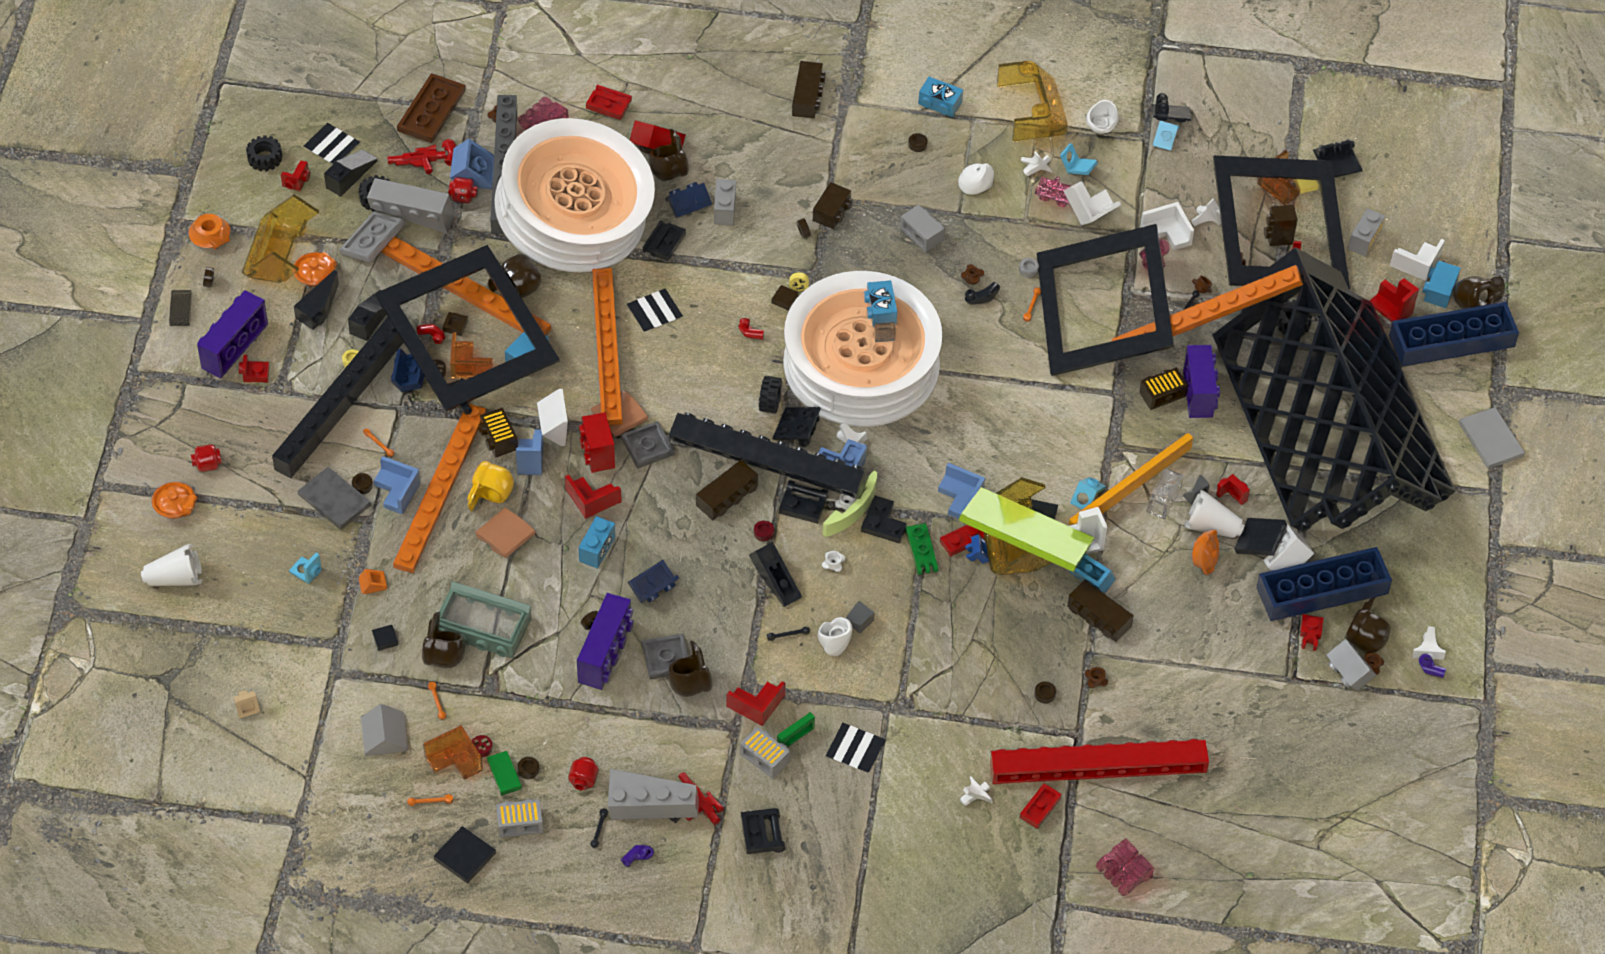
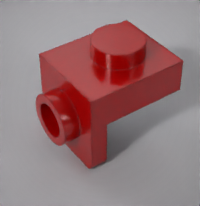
M300 160L293 174L283 171L281 173L282 186L287 189L301 191L304 183L309 181L311 175L308 162Z
M1232 474L1218 482L1216 496L1220 498L1228 492L1238 503L1243 505L1248 501L1250 489L1245 482L1240 481Z

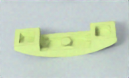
M873 471L868 476L869 478L860 499H857L843 514L835 510L823 523V535L825 537L850 527L866 512L876 492V471Z

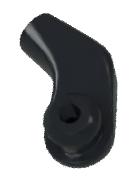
M992 282L981 291L975 292V290L969 289L965 292V301L968 304L987 303L998 293L1000 285Z

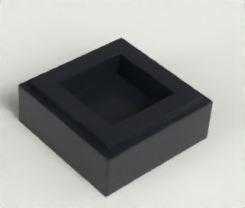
M393 625L372 630L378 651L398 646Z

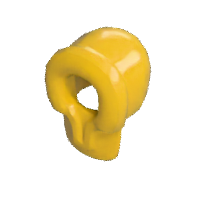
M489 461L481 462L472 478L473 486L467 497L468 509L472 512L480 498L494 503L505 502L514 486L512 473L505 467L492 464Z

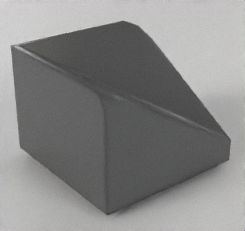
M1199 475L1194 488L1183 494V497L1192 505L1196 496L1200 494V490L1208 493L1210 484L1202 475Z
M858 601L845 619L851 622L853 629L861 633L874 621V611Z

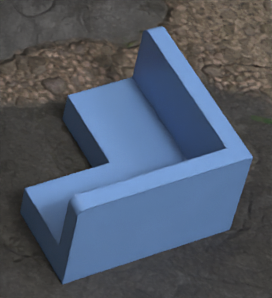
M535 429L533 439H519V445L516 448L517 475H542L543 436L541 430Z
M848 439L840 454L823 447L820 448L818 453L832 461L834 459L842 460L848 466L858 465L863 467L866 461L867 446Z
M382 456L380 459L381 470L374 480V486L390 491L383 503L384 508L403 514L421 484L419 469Z
M947 464L945 476L938 487V492L955 498L948 509V515L960 518L961 513L981 487L984 488L985 477L953 464Z

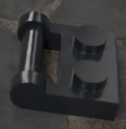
M789 480L779 507V514L818 524L828 498L829 490H818L795 484V481ZM794 491L797 493L819 498V501L799 497L792 494Z
M772 808L741 812L746 854L771 851L780 853L785 851V842L782 841L779 824V809ZM764 819L770 820L773 841H767Z

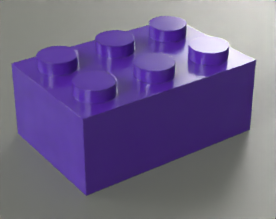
M1187 345L1183 374L1184 380L1188 384L1186 399L1189 418H1213L1214 409H1218L1217 397H1220V386L1216 385L1218 369H1214L1216 353H1212L1211 345Z

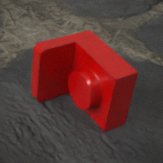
M243 355V362H239V374L243 375V381L268 383L269 362L249 361L248 355Z

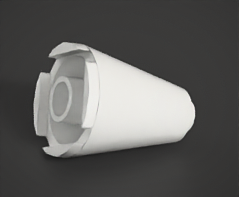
M1200 490V494L1196 496L1188 513L1191 517L1185 521L1184 525L1187 529L1200 532L1216 530L1217 535L1235 538L1236 535L1240 536L1245 526L1242 524L1243 519L1203 490Z
M184 545L145 565L143 571H141L143 582L147 583L148 586L200 585L202 579L198 580V574H202V569L197 552L191 550L193 545Z

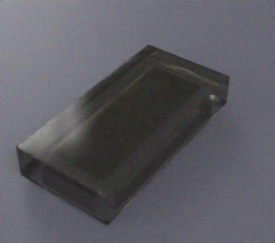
M171 290L170 326H190L191 290Z

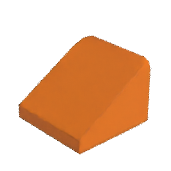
M364 569L360 574L359 583L362 594L387 589L384 571Z

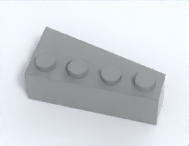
M375 178L367 196L370 208L376 211H381L446 234L455 215L449 194Z
M610 769L608 809L611 820L698 817L699 797L696 785Z

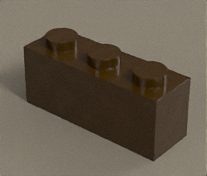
M800 61L792 102V116L815 119L816 111H820L821 100H818V98L823 95L821 82L825 83L826 71H823V63Z
M742 460L738 461L696 494V506L712 521L718 516H723L727 509L737 505L744 496L756 490L758 474Z
M1086 580L1069 594L1067 607L1070 611L1081 616L1090 626L1099 629L1105 637L1117 642L1132 627L1134 615Z

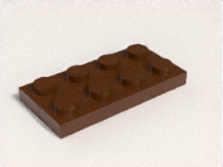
M431 73L398 123L397 131L432 143L466 91V85Z

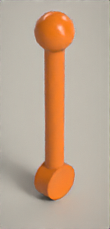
M1038 287L1033 290L1034 296L1029 309L1023 315V319L1026 322L1031 320L1032 309L1037 296L1041 293V289Z
M365 428L363 430L364 435L367 437L369 436L376 444H378L384 451H386L388 457L394 456V451L392 449H388L382 442H380L374 435H372L368 428Z
M430 682L428 689L432 691L439 711L438 718L441 720L445 719L446 713L442 710L436 692V683Z
M447 794L445 797L414 799L411 797L407 800L409 806H414L417 803L444 801L450 804L453 802V796Z

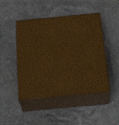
M781 285L771 298V303L789 311L798 298V292Z
M449 312L442 326L443 332L462 336L468 323V316Z

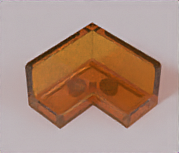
M1285 150L1275 158L1288 159L1289 152ZM1258 177L1257 184L1283 205L1289 204L1299 196V190L1289 183L1292 179Z
M452 332L451 378H471L493 368V358H473L474 342L457 341V332Z
M462 725L423 743L424 757L434 773L452 764L455 765L463 780L483 771L482 757Z

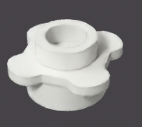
M841 494L839 500H836L835 506L846 511L857 498Z
M837 551L825 553V561L822 563V567L840 572L845 556Z

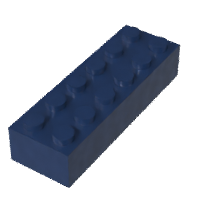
M1507 302L1392 321L1389 333L1401 367L1514 348L1519 335Z
M1374 547L1260 573L1256 588L1270 621H1275L1389 594L1392 579L1378 548Z

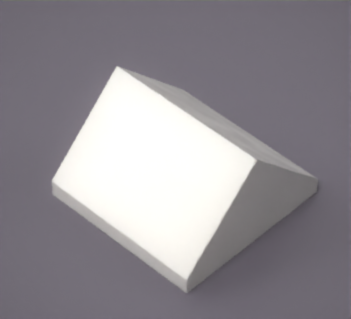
M558 389L537 402L542 436L560 446H565L568 420L563 389Z

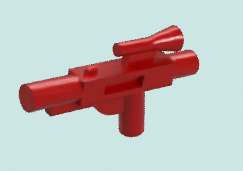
M435 144L428 147L415 148V152L387 156L388 164L396 163V166L411 164L415 167H423L426 174H431L433 169L430 162L437 161L436 159H445L446 152H437Z
M685 772L678 775L682 783L693 784ZM696 786L699 797L698 814L702 811L713 825H717L721 820L712 806H715L717 813L722 812L724 807L714 798L710 791L706 792L707 797H705L700 788Z

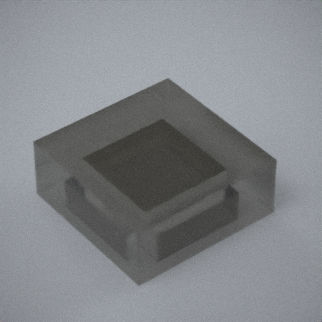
M895 322L874 325L875 343L895 341Z

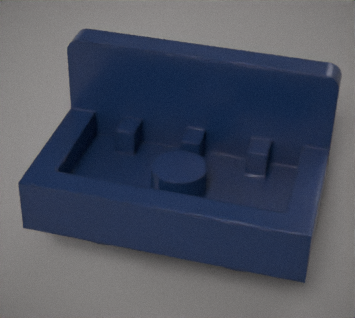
M694 182L687 185L685 190L680 191V188L669 192V196L665 200L670 203L675 218L712 205L704 183L698 184Z
M397 349L391 375L392 383L401 392L422 388L424 375L411 354L407 355L402 349Z
M661 560L627 583L640 603L646 600L650 603L659 597L658 592L663 589L667 592L676 586L675 581L679 577L678 575L673 576L664 560Z

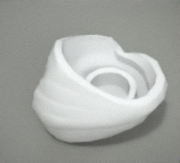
M1109 100L1099 101L1092 106L1086 115L1087 125L1093 132L1098 134L1112 131L1119 121L1117 108Z
M987 163L969 165L959 176V188L969 195L979 194L992 187L994 181L993 167Z
M839 617L831 622H824L820 626L818 640L828 655L839 656L846 649L852 637L853 628L851 622L848 619Z

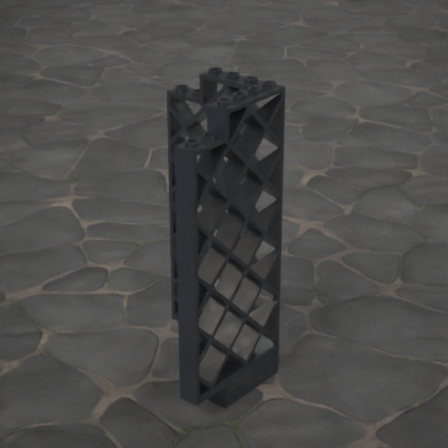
M1295 247L1249 283L1296 265L1299 269L1303 285L1241 309L1242 312L1212 334L1291 527L1304 532L1328 515L1332 525L1344 529L1351 526L1358 518L1365 516L1375 506L1382 504L1391 495L1423 511L1433 509L1437 503L1447 500L1456 491L1372 302L1350 291L1341 271ZM1298 293L1295 305L1284 304ZM1281 311L1292 313L1284 339L1273 337ZM1308 316H1317L1319 322L1312 344L1300 342ZM1260 322L1257 334L1246 332ZM1243 339L1254 341L1246 367L1238 366L1236 361ZM1270 344L1281 346L1273 373L1262 371ZM1297 349L1309 351L1301 378L1289 376ZM1334 355L1336 361L1329 383L1317 382L1324 356ZM1259 377L1271 380L1262 406L1254 405L1252 400ZM1286 383L1298 385L1290 412L1278 410ZM1314 389L1326 391L1318 418L1305 416ZM1342 394L1352 395L1354 398L1346 424L1333 421ZM1275 417L1287 419L1279 446L1271 445L1269 441ZM1303 422L1315 425L1307 452L1295 450ZM1331 428L1343 431L1335 458L1322 456ZM1359 434L1371 437L1363 465L1350 462ZM1292 456L1304 459L1296 486L1288 485L1285 480ZM1320 462L1332 465L1324 493L1311 490ZM1348 469L1361 471L1352 499L1339 497ZM1377 475L1388 477V480L1372 490ZM1309 497L1321 499L1319 503L1304 513ZM1337 503L1349 505L1350 507L1340 513Z

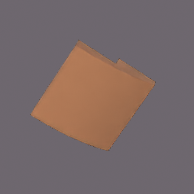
M625 390L620 392L623 424L609 425L614 438L648 420L644 410ZM601 403L591 408L592 414L601 413Z
M504 508L479 528L475 534L479 540L489 544L493 552L507 558L534 536L536 532L523 519Z

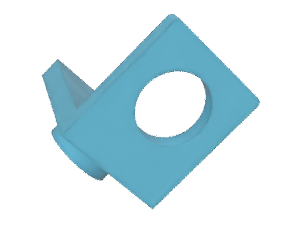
M1160 121L1153 146L1171 151L1180 126Z
M1069 144L1060 154L1067 173L1089 175L1098 164L1097 160L1078 158L1073 144ZM1069 151L1072 154L1070 162L1067 161V154Z
M1085 478L1079 481L1070 503L1080 509H1084L1094 501L1097 493L1105 490L1106 486L1097 479ZM1080 493L1087 494L1088 502L1086 504H1081L1078 501Z
M315 553L309 560L301 557L291 567L289 572L309 584L322 570L320 554ZM304 565V574L298 572V567Z

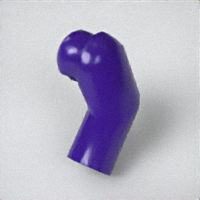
M1422 654L1419 657V664L1425 674L1444 678L1446 668L1436 666L1429 654Z
M635 845L621 858V862L629 867L635 860L650 859L654 855V850L651 846Z

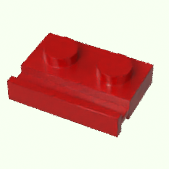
M597 84L596 89L593 90L586 102V109L621 120L629 107V103L632 102V96Z

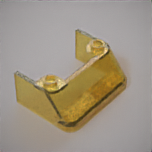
M1033 61L998 64L997 87L1035 83L1040 100L1039 104L1032 107V117L1014 119L1013 142L1065 134L1068 122L1054 77Z
M293 194L267 212L258 225L242 269V274L252 279L275 283L286 282L290 276L299 270L297 266L287 261L294 239L304 235L307 230V221L319 214V210Z
M1021 477L996 492V494L1032 509L1031 497L1046 487L1045 484ZM984 532L990 569L995 574L1010 575L1036 572L1052 563Z

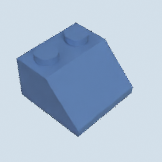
M467 139L453 149L450 179L454 180L456 177L470 178L474 181V186L482 189H492L494 155L471 139Z

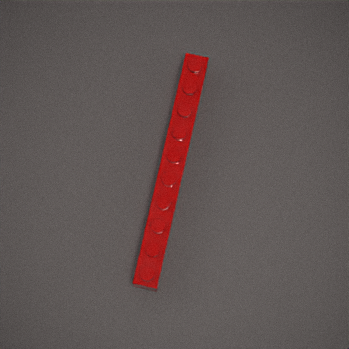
M1198 739L1187 741L1169 740L1167 742L1148 741L1146 743L1127 742L1125 744L1106 743L1093 746L1085 744L1074 747L1065 745L1055 748H1019L1017 750L998 749L991 751L990 755L992 784L1207 773L1209 765L1206 740Z

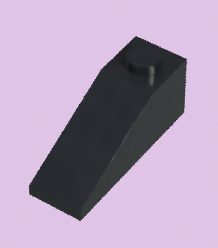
M360 150L337 160L324 173L326 189L342 197L378 159L368 152Z
M333 270L294 305L295 318L312 330L318 325H322L328 316L339 285L338 272L336 270Z
M375 293L360 303L348 318L349 334L365 341L370 338L386 316V312L376 298Z
M773 542L749 554L757 572L783 607L802 598Z

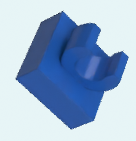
M979 534L972 536V543L965 546L972 553L966 555V557L970 561L978 559L982 564L989 562L988 543Z

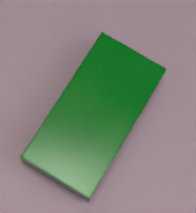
M811 712L806 714L777 735V742L783 743L787 748L815 728V716Z
M507 751L487 757V763L501 796L522 789Z

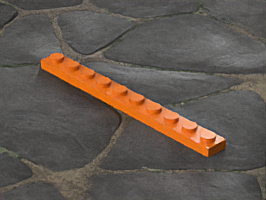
M395 236L381 251V253L418 274L443 264ZM464 277L443 287L518 331L524 332L503 297L470 278ZM532 314L542 332L546 335L551 330V324Z
M1294 265L1170 315L1173 337L1303 285L1298 267ZM1155 322L1112 338V341L1156 331Z
M612 268L592 269L601 413L606 412L609 425H620L623 423Z
M468 404L472 412L469 415H465L464 412L462 413L393 562L394 568L414 573L478 433L480 415L486 413V408Z

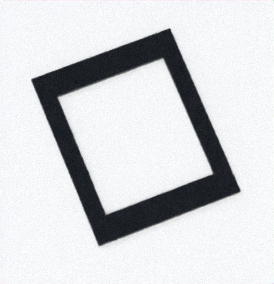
M1213 156L1229 285L1244 286L1269 267L1242 265L1231 176L1319 180L1331 267L1341 271L1348 289H1350L1332 161Z
M1157 224L1036 253L1039 264L1038 271L1051 376L1174 348ZM1145 247L1156 331L1064 353L1054 268Z
M488 245L375 293L376 298L446 412L560 362L558 355ZM485 269L535 349L449 387L400 305Z

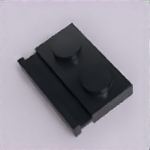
M660 220L643 245V252H649L654 257L669 261L685 237L686 229L670 223H663Z

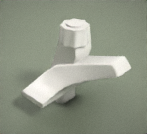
M1035 151L1032 158L1021 157L1022 163L1028 165L1023 170L1026 176L1029 177L1039 170L1052 173L1051 169L1047 166V163L1051 161L1048 155L1042 159Z
M1212 199L1206 206H1198L1196 210L1199 215L1191 220L1193 226L1207 221H1213L1220 225V210L1215 199Z
M846 422L839 426L841 430L838 431L837 438L845 443L850 439L863 444L868 439L865 431L862 433L854 432Z
M1428 626L1427 632L1423 635L1424 641L1421 646L1413 650L1412 658H1419L1422 654H1429L1433 661L1434 659L1444 660L1446 651L1437 645L1435 627Z
M970 776L971 785L963 789L966 794L960 798L961 803L966 806L976 799H981L992 804L991 797L986 793L990 786L986 782L979 785Z

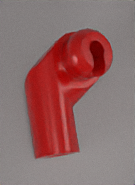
M452 139L442 142V148L448 152L444 160L448 166L452 165L453 149L457 146Z
M741 318L739 320L738 328L746 338L763 340L764 330L753 329L748 318Z
M435 324L417 326L418 335L430 334L435 344L443 343L445 334Z

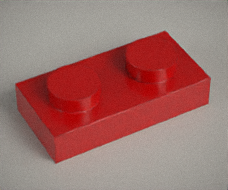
M965 525L940 537V543L951 557L966 550L965 546L972 543V536L979 534L986 540V535L981 530Z
M1043 783L1021 811L1019 818L1038 829L1060 801L1062 794Z

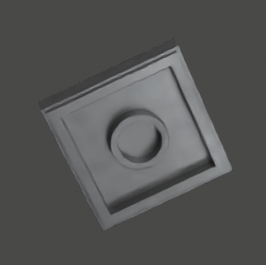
M659 421L621 434V439L637 469L675 455V451Z
M683 634L642 640V648L650 680L668 677L671 663L678 659L689 657Z

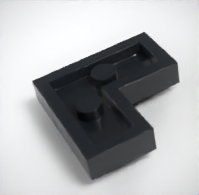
M875 495L861 526V532L900 544L907 523L889 518L894 507V501Z

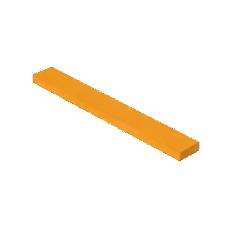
M1189 433L1185 434L1081 511L1099 507L1101 514L1105 513L1191 450L1193 436ZM1079 512L1069 519V526L1077 524Z

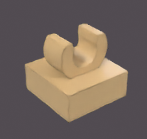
M246 690L238 692L239 696L233 697L239 719L260 712L254 691L247 693Z

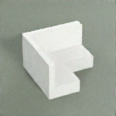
M1082 181L1064 190L1081 225L1091 223L1121 205L1120 201L1112 202L1106 189L1090 197Z
M1178 202L1142 213L1140 228L1157 224L1159 238L1166 236L1173 250L1192 245L1194 229Z
M1441 239L1437 247L1424 242L1417 255L1401 248L1395 249L1390 266L1426 281L1431 267L1436 265L1442 254L1445 240Z
M1099 507L1079 512L1077 524L1070 527L1094 537L1093 543L1086 554L1104 550L1107 525Z
M1287 524L1275 555L1267 556L1263 561L1273 571L1304 564L1314 552L1305 539Z

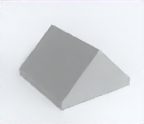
M379 704L361 717L365 756L408 751L404 712L384 704Z

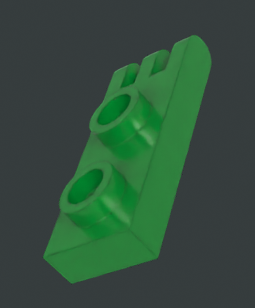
M926 523L906 526L905 532L917 575H922V567H924L926 574L930 573V566H932L934 573L938 572V565Z

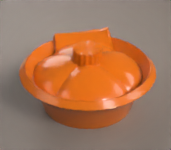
M215 214L199 216L189 228L190 240L199 247L217 249L230 241L229 224Z
M311 252L297 259L293 272L300 282L315 287L335 270L337 262L326 252Z
M169 482L163 484L154 492L152 506L158 514L171 519H177L190 515L198 498L189 485L182 482Z
M1216 530L1204 532L1196 539L1193 546V564L1200 568L1205 575H1209L1214 571V566L1218 561L1219 541L1216 536Z

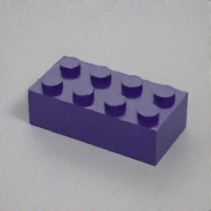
M244 290L240 296L234 299L233 304L224 310L220 319L213 323L205 336L198 340L197 348L201 369L220 379L227 373L268 325L264 299Z
M606 593L577 658L578 683L602 690L604 684L609 682L612 673L610 670L612 666H616L619 659L618 652L625 646V636L633 628L634 620H631L634 610L631 608V599Z

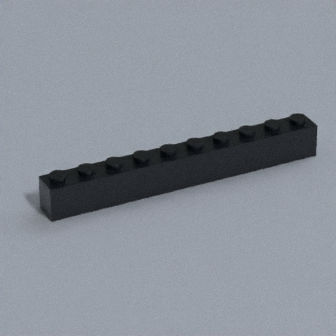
M389 317L386 318L272 455L275 471L292 478L396 353L397 349L404 343Z
M677 412L669 432V436L674 442L735 461L742 460L748 465L853 498L860 499L869 477L861 466H848L839 459L832 461L826 459L827 457L820 453L813 455L800 447H796V449L790 448L788 444L781 441L774 443L762 435L755 437L746 430H740L739 432L726 424L719 426L710 419L703 418V420H700L691 413L685 412V414Z

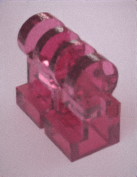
M542 97L539 103H535L532 108L526 110V114L520 115L518 121L527 130L545 121L569 118L568 109L557 102L553 103L548 97Z
M1127 838L1113 847L1112 851L1104 855L1095 866L1099 872L1106 870L1104 877L1107 880L1113 878L1111 880L1113 887L1121 885L1118 892L1122 896L1132 892L1135 887L1144 881L1147 882L1152 879L1154 867L1142 854L1138 856L1139 851Z

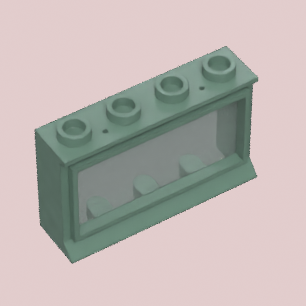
M452 581L450 590L439 611V630L463 635L465 645L474 646L482 651L487 650L501 657L513 658L530 623L531 605Z

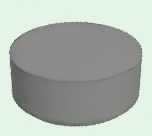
M1025 258L1020 262L1019 273L1022 276L1032 278L1038 274L1039 264L1036 260Z

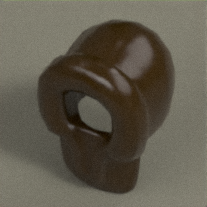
M669 129L671 144L659 146L650 151L649 154L651 172L660 180H671L679 176L683 177L689 172L686 154L682 150L680 137L674 129Z
M514 255L502 264L503 270L521 298L529 296L539 288L541 274L527 255ZM489 278L487 282L489 289L493 292L498 290L491 278Z
M1500 275L1487 279L1480 276L1464 278L1454 288V301L1461 309L1494 304L1504 295V279ZM1484 290H1487V299L1485 301H1480L1481 293Z
M1372 597L1368 602H1365L1362 609L1357 611L1345 636V639L1355 647L1367 653H1376L1383 649L1391 633V627L1384 619L1370 613L1376 597Z
M436 612L429 621L428 634L423 642L422 661L428 666L453 668L464 657L465 640L463 635L459 633L439 630L440 612Z
M692 640L690 641L692 655L674 661L668 670L671 688L676 694L683 697L708 692L712 689L711 674L705 665L702 650Z

